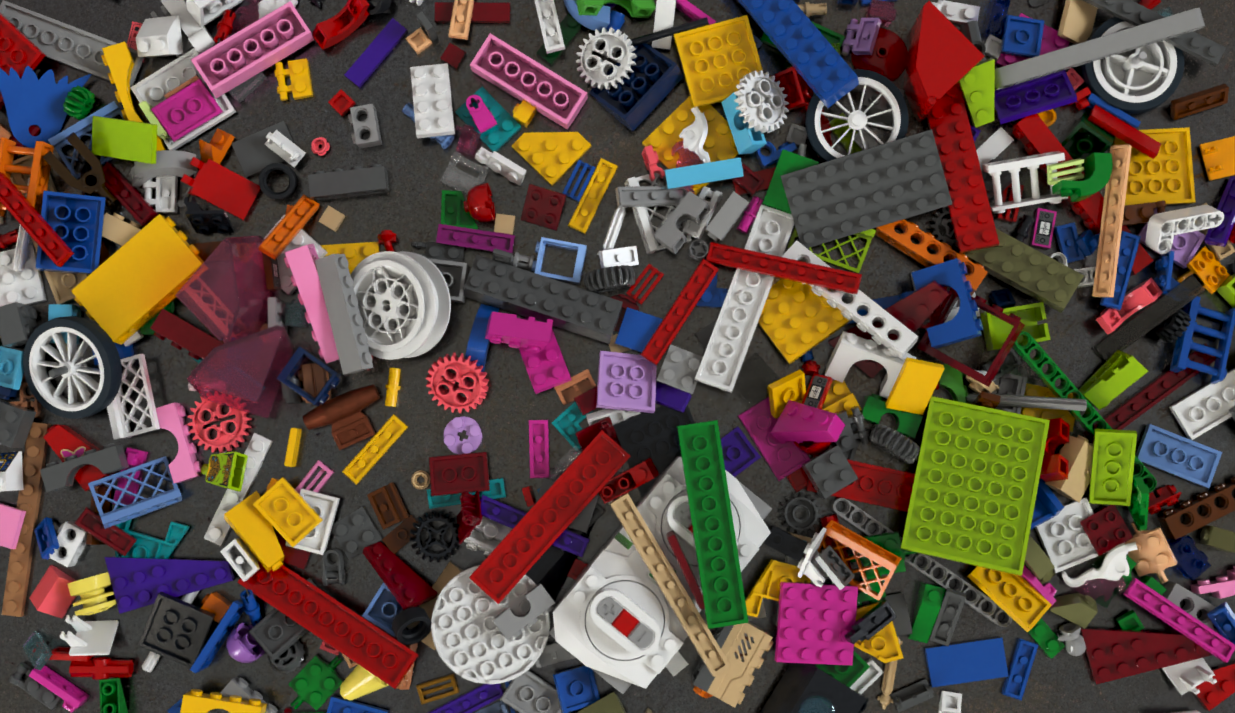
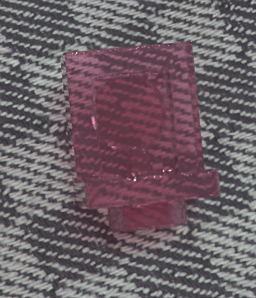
M470 125L456 126L455 130L461 133L456 152L474 156L481 134L474 131L475 128Z

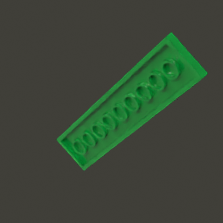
M718 420L677 426L707 628L712 629L749 623Z

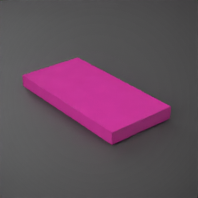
M769 396L737 416L778 481L802 467V464L810 460L809 456L802 452L793 441L781 444L771 433L779 417L775 419L771 415Z

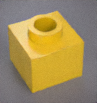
M522 100L520 104L517 103L512 111L513 118L527 128L537 113L536 107Z

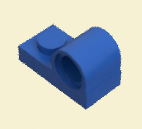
M766 141L767 144L755 152V156L763 170L779 161L783 149L795 153L798 148L795 142L791 144L786 142L780 145L777 151L771 142ZM766 148L769 150L770 155L764 156L760 150Z

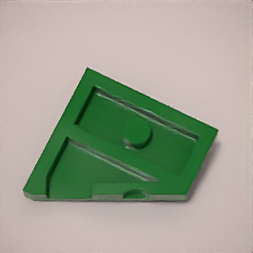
M442 190L441 224L478 230V226L470 213L465 212L463 203L465 198L461 191Z
M1137 477L1132 482L1131 503L1127 508L1138 530L1143 531L1147 530L1149 488L1144 483L1142 477Z

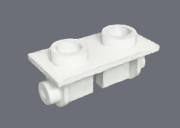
M278 130L274 133L269 132L266 136L268 140L265 145L294 168L306 154V152Z

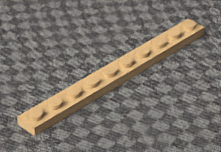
M625 493L609 503L711 675L716 677L731 665L707 628L706 623L629 494Z

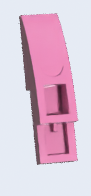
M1233 566L1234 569L1226 570L1227 576H1218L1214 581H1209V579L1197 580V584L1190 585L1191 591L1197 594L1211 592L1212 597L1220 599L1235 595V566Z

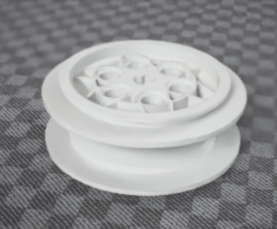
M384 251L368 256L355 267L351 273L355 295L358 299L360 315L363 319L365 335L368 339L369 351L372 356L387 360L416 357L431 350L441 340L450 319L451 298L446 280L435 264L426 257L414 252Z

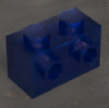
M1184 535L1176 540L1171 539L1168 542L1178 562L1175 567L1185 579L1195 580L1211 567L1207 561V555L1196 548L1195 541L1189 535Z

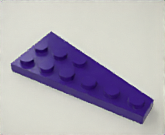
M104 557L119 614L154 604L160 592L178 597L235 580L232 566L228 561Z

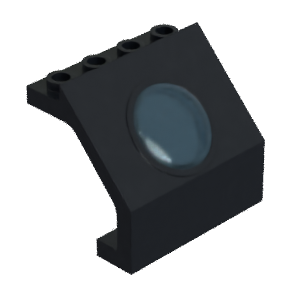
M790 663L760 713H862L866 709L869 699L841 683L814 664Z

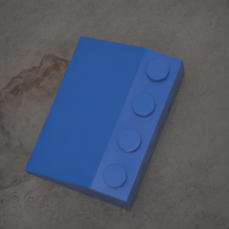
M43 191L41 216L74 254L62 267H58L38 245L36 269L52 272L91 274L99 267L105 197Z

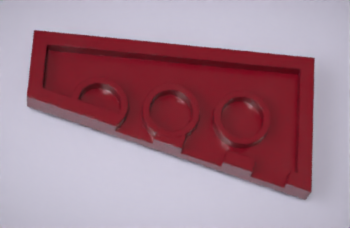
M381 542L363 549L362 553L404 610L416 607L437 597V591Z

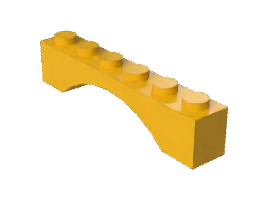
M121 42L102 48L104 52L101 55L105 66H109L111 72L108 73L111 84H115L117 91L114 92L117 101L119 103L122 102L124 107L121 110L124 120L143 122L133 106L130 95V79L135 63L126 42ZM157 135L156 151L166 150L162 138Z

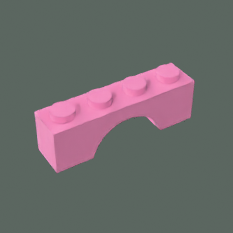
M175 402L156 408L159 427L173 433L178 441L177 456L168 465L173 483H182L201 477L202 465L199 460L197 461L195 455L197 448L190 438L191 433L189 431L191 428L185 421V408L180 403Z

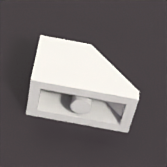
M240 538L234 539L220 551L243 582L247 581L260 569L258 560Z

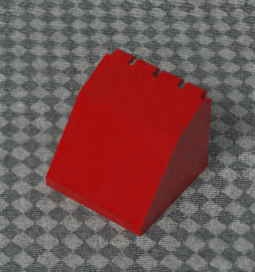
M930 1L922 7L910 30L908 58L903 90L913 115L918 122H922L927 118L926 116L936 103V99L939 100L985 57Z

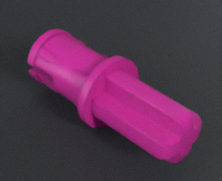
M756 196L752 198L747 210L743 212L744 216L737 230L748 234L763 203L761 198Z

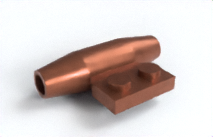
M374 384L350 390L326 401L323 405L320 404L305 414L303 421L308 430L332 424V436L339 450L344 449L376 434L368 416L361 411L380 399V395Z

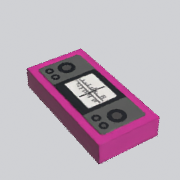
M1042 208L1036 209L1030 246L1043 249L1051 248L1057 211Z

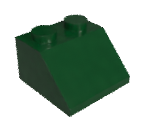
M1084 113L1061 142L1073 160L1085 159L1094 152L1105 153L1115 139L1114 135L1090 122L1087 113Z

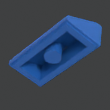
M1224 602L1207 613V616L1220 635L1235 644V614L1227 602Z

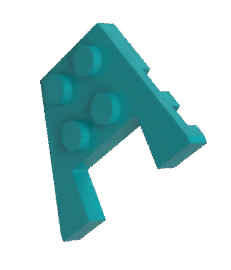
M131 520L117 524L116 526L135 537L137 541L126 556L115 550V557L168 559L190 526L171 521L166 539L163 540L129 530Z

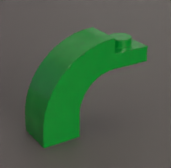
M1092 153L1084 159L1085 176L1083 181L1061 180L1052 186V193L1061 194L1062 197L1070 196L1071 202L1085 200L1097 193L1110 179L1112 173V154Z

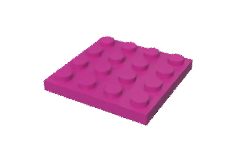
M781 581L775 661L782 663L852 666L854 644L848 642L845 635L852 630L851 626L856 622L858 586L847 585L839 590L835 584H824L822 587H817L814 583Z

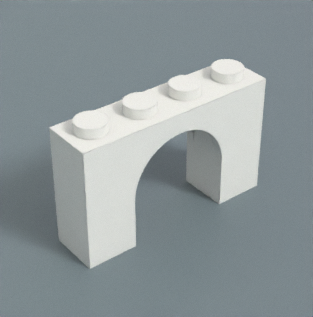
M843 331L826 365L825 376L843 383L850 367L854 363L861 360L876 361L883 365L887 371L880 384L879 396L888 399L906 357L916 359V357L909 353H906L902 359L898 356L894 357L887 351L888 348L886 346L879 345L873 340L859 337L854 333Z

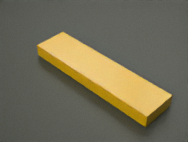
M603 158L600 159L568 227L586 234L618 168L617 165Z
M393 414L345 467L342 473L357 485L405 432L408 426Z

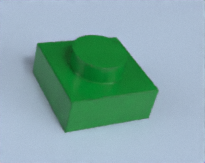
M1133 609L1116 618L1122 630L1140 631L1145 628Z

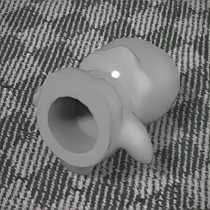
M1074 623L1062 625L1059 628L1062 635L1058 637V641H1065L1068 654L1072 656L1082 655L1086 650V644L1083 636L1080 635L1081 627Z

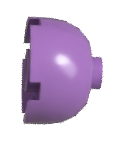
M241 623L229 633L226 641L227 650L230 657L240 663H252L264 655L265 651L249 633L253 626L251 624L246 626L244 625L245 623Z

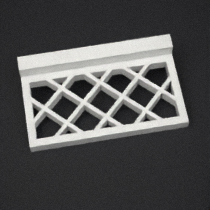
M654 173V181H651L649 174L636 178H628L624 183L625 187L640 186V181L645 180L651 186H662L656 183L658 176H660L658 173ZM655 206L653 210L648 207H632L647 255L666 249L662 245L659 246L654 237V230L658 227L652 225V216L655 215L663 220L661 225H663L667 220L668 214L671 210H675V207L666 206L669 209L665 217L655 212L658 206ZM686 221L680 225L679 229L683 230ZM685 234L686 242H690L692 240L691 236Z
M144 354L120 359L121 365L125 367L121 385L116 397L107 406L114 440L127 439L160 429ZM135 360H139L140 367L138 371L132 368ZM129 371L135 374L132 383L126 379ZM139 378L143 380L144 386L142 390L136 387ZM123 383L129 386L126 394L123 393ZM133 390L139 393L136 401L129 398ZM143 397L147 399L148 405L146 408L139 405ZM127 401L133 405L130 413L126 409ZM137 409L143 412L140 420L134 417ZM147 416L151 418L152 427H147L143 424ZM131 420L137 424L133 432H131L130 428Z

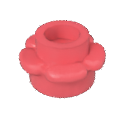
M324 137L315 138L311 143L312 152L319 156L325 155L326 151L330 148V144Z

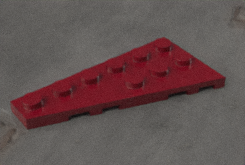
M933 280L907 297L884 308V310L914 333L950 292ZM876 321L872 324L875 328H881L883 326V324L879 321ZM857 325L845 331L854 333L867 340H873L871 334L867 331H861ZM892 333L888 335V338L890 340H897L898 336ZM841 334L830 339L828 343L835 348ZM861 360L854 363L872 379L884 367L873 360Z
M1082 627L1080 631L1086 644V654L1096 685L1212 655L1181 633L1122 629L1107 630L1104 628L1084 629Z

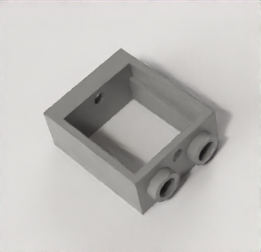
M733 191L707 226L706 230L709 231L707 235L716 242L718 239L723 241L746 210L749 202Z

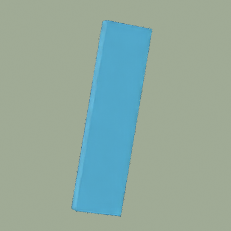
M741 157L665 170L668 189L744 177Z

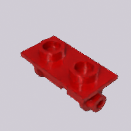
M1166 485L1156 490L1158 498H1156L1153 492L1149 493L1148 513L1153 515L1159 512L1161 507L1165 505L1170 507L1176 504L1182 493H1175L1177 490L1174 485Z

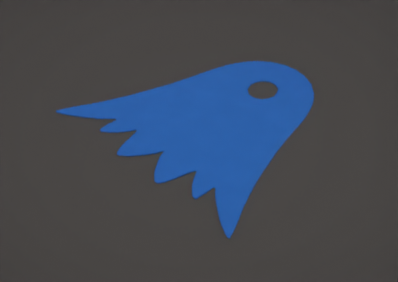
M29 66L25 68L21 79L13 68L10 67L9 76L0 68V91L14 137L22 145L29 148H35L36 141L50 144L48 139L60 133L67 113L64 112L63 103L68 92H71L73 87H83L91 74L80 77L69 84L68 76H65L56 84L52 69L46 71L38 80L35 72ZM31 125H38L40 127L41 133L38 136H32L29 133Z

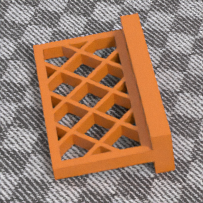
M831 520L825 527L827 530L818 552L823 550L821 549L822 546L824 549L828 547L825 541L827 536L834 539L836 546H833L832 549H838L841 560L848 568L847 561L856 559L859 568L853 569L851 572H860L863 578L861 582H857L853 578L848 584L858 586L860 591L880 601L902 558ZM849 547L854 555L845 557L842 548ZM867 557L871 565L863 567L860 558ZM883 566L890 570L887 576L880 577L877 568ZM873 569L876 578L868 580L865 570ZM869 583H879L881 589L879 594L871 590Z

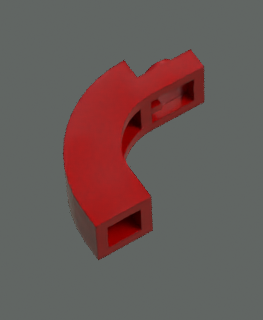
M348 0L345 7L338 14L316 25L312 36L322 50L344 40L360 27L369 15L367 9L370 4L367 0Z

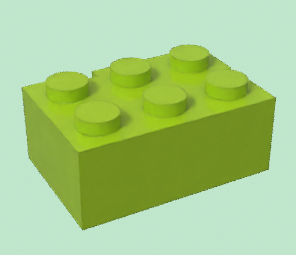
M1043 302L1005 308L1002 313L1008 316L1010 313H1013L1020 317V322L1025 325L1022 331L1028 332L1037 343L1051 340L1048 324L1037 325V321L1047 319ZM987 312L981 313L987 351L1001 349L1014 326ZM1022 335L1018 336L1017 338L1018 344H1021L1023 342Z

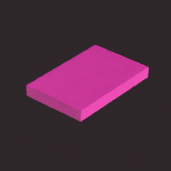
M201 78L151 108V111L173 142L223 112Z

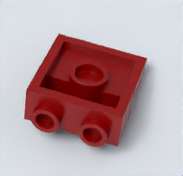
M793 66L774 75V81H780L779 87L785 88L782 93L788 95L784 98L785 101L789 102L785 106L788 110L798 109L809 104L813 96V90Z

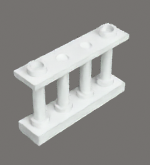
M1054 151L982 164L983 172L990 173V176H992L995 204L990 205L991 211L994 214L1004 213L1005 209L1045 202L1057 204L1061 203L1062 199H1068V197H1062L1061 194H1053L1052 186L1054 185H1050L1051 194L1040 196L1039 165L1046 164L1047 166L1056 164L1058 161H1064V152ZM1027 167V169H1030L1032 197L1021 199L1019 171H1021L1020 168ZM1008 170L1011 173L1013 201L1002 202L1000 175L1002 174L1001 171Z

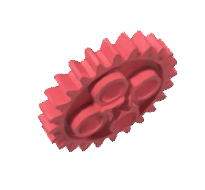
M455 352L451 358L448 354L444 356V359L439 357L437 362L434 361L432 367L429 368V374L426 377V380H428L426 387L430 388L428 394H434L432 401L438 399L437 406L444 404V410L451 407L452 413L455 409H458L459 413H462L463 408L467 412L470 411L471 407L476 409L477 404L481 405L483 399H485L487 395L485 392L489 389L487 386L489 379H485L487 372H481L483 365L477 367L478 360L471 362V356L469 355L465 359L463 353H461L460 357H457ZM449 369L455 370L456 373H451ZM466 377H470V378H472L474 381H473V382L468 381V380L466 379ZM441 385H446L449 389H445ZM459 393L465 394L466 397L460 396Z
M217 390L214 395L212 392H208V398L200 396L202 402L195 401L194 403L197 408H190L194 414L188 415L192 422L187 425L193 426L189 433H195L192 440H200L198 446L205 444L204 450L211 448L212 453H216L217 450L220 453H224L225 448L227 451H232V446L238 448L239 444L237 441L245 442L242 436H249V433L245 430L252 427L247 424V421L252 420V418L246 417L250 413V410H244L247 404H240L241 397L234 400V393L228 396V391H223L222 395ZM225 404L229 406V412L226 415L222 412V407ZM207 411L211 414V418L208 421L204 419V414ZM232 415L236 416L231 420L221 422L220 425H212L204 429L205 425L218 422L219 419H226ZM233 422L236 428L231 433L228 426ZM213 429L217 431L215 439H212L210 436Z

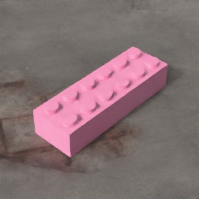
M290 1L192 58L191 61L215 98H218L314 41V38Z
M491 33L470 64L472 72L522 102L524 100L536 107L537 112L567 130L588 99L587 92Z
M314 243L284 252L286 255L284 262L293 274L291 275L292 283L295 287H298L300 293L298 294L299 302L306 309L304 313L308 324L311 323L313 331H311L312 337L315 342L318 341L320 346L318 352L321 360H325L326 364L339 360L315 260L319 259Z

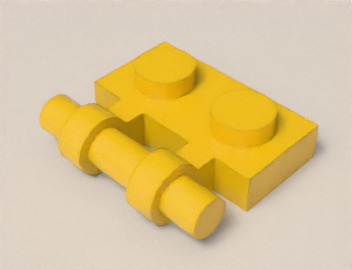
M307 58L288 61L289 69H283L282 62L275 63L276 70H274V73L278 80L277 93L280 94L281 101L288 100V93H292L295 100L313 97ZM290 76L291 85L286 86L285 77Z

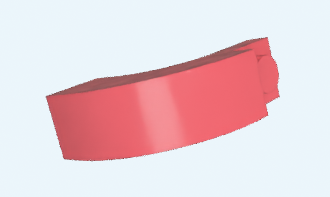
M1151 277L1125 293L1121 310L1107 307L1100 313L1101 315L1096 321L1108 335L1135 312L1153 303L1163 291Z

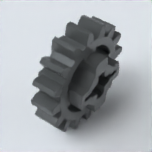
M943 207L940 209L941 213L938 211L934 213L936 218L930 219L934 224L930 225L929 229H933L931 234L936 236V240L941 241V243H947L951 247L953 244L955 247H958L956 239H950L952 235H955L954 229L949 232V226H947L952 222L951 216L949 219H941L943 216L950 215L949 208L946 210Z

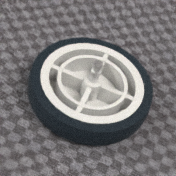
M1113 17L1099 25L1091 33L1087 41L1135 26L1117 17ZM1163 40L1080 65V75L1084 79L1083 84L1085 88L1088 87L1091 93L1097 95L1109 105L1122 110L1128 115L1139 114L1160 106L1175 92L1183 76L1184 54L1183 50Z

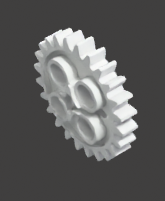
M603 27L602 33L596 29L594 36L589 33V40L583 39L584 46H578L582 49V52L576 53L580 57V59L576 60V63L581 65L577 70L582 72L580 77L586 78L585 82L587 84L591 83L593 88L597 85L600 90L604 86L607 90H610L611 85L617 88V82L623 85V78L630 79L627 75L628 72L634 73L630 67L636 65L632 59L636 58L637 55L631 52L636 50V48L630 46L632 41L627 39L628 36L625 33L621 35L622 32L618 29L615 32L610 27L609 31H607ZM605 43V48L599 50L600 45ZM622 50L621 55L615 58L616 52ZM592 52H597L606 58L609 57L611 60L620 63L621 65L616 66L607 60H603L596 55H592ZM597 60V65L591 68V63ZM613 67L612 74L607 75L608 69Z
M755 70L744 75L739 80L740 83L736 85L738 91L734 92L738 98L734 102L739 103L736 110H741L739 117L744 116L743 123L749 122V129L754 127L755 132L760 131L761 134L765 132L770 133L779 129L784 124L783 120L787 119L785 113L789 112V110L785 106L789 102L785 101L784 98L788 95L782 93L785 88L779 87L780 81L775 82L774 75L769 77V72L763 74L762 70L758 72Z

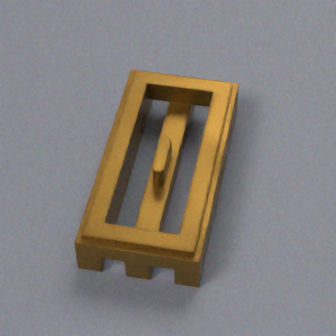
M454 673L416 685L421 704L460 692ZM451 679L450 683L440 685L425 691H422L421 689ZM453 686L454 690L424 699V695Z

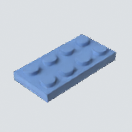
M1147 424L1136 453V457L1142 463L1205 488H1210L1222 452L1152 424Z

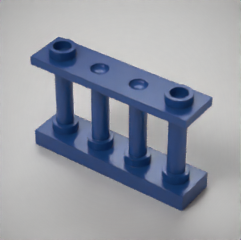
M1193 295L1184 301L1183 311L1190 315L1191 321H1189L1190 325L1186 327V332L1183 331V335L1181 337L1178 336V340H1176L1170 371L1178 373L1186 368H1191L1211 374V383L1216 384L1223 381L1227 375L1226 364L1235 326V307L1225 313L1201 307V304H1199L1201 297ZM1201 314L1223 321L1222 330L1218 331L1198 325L1195 322L1197 315ZM1198 332L1220 339L1218 349L1193 342V333ZM1194 350L1215 356L1214 367L1191 361L1188 358L1189 351Z

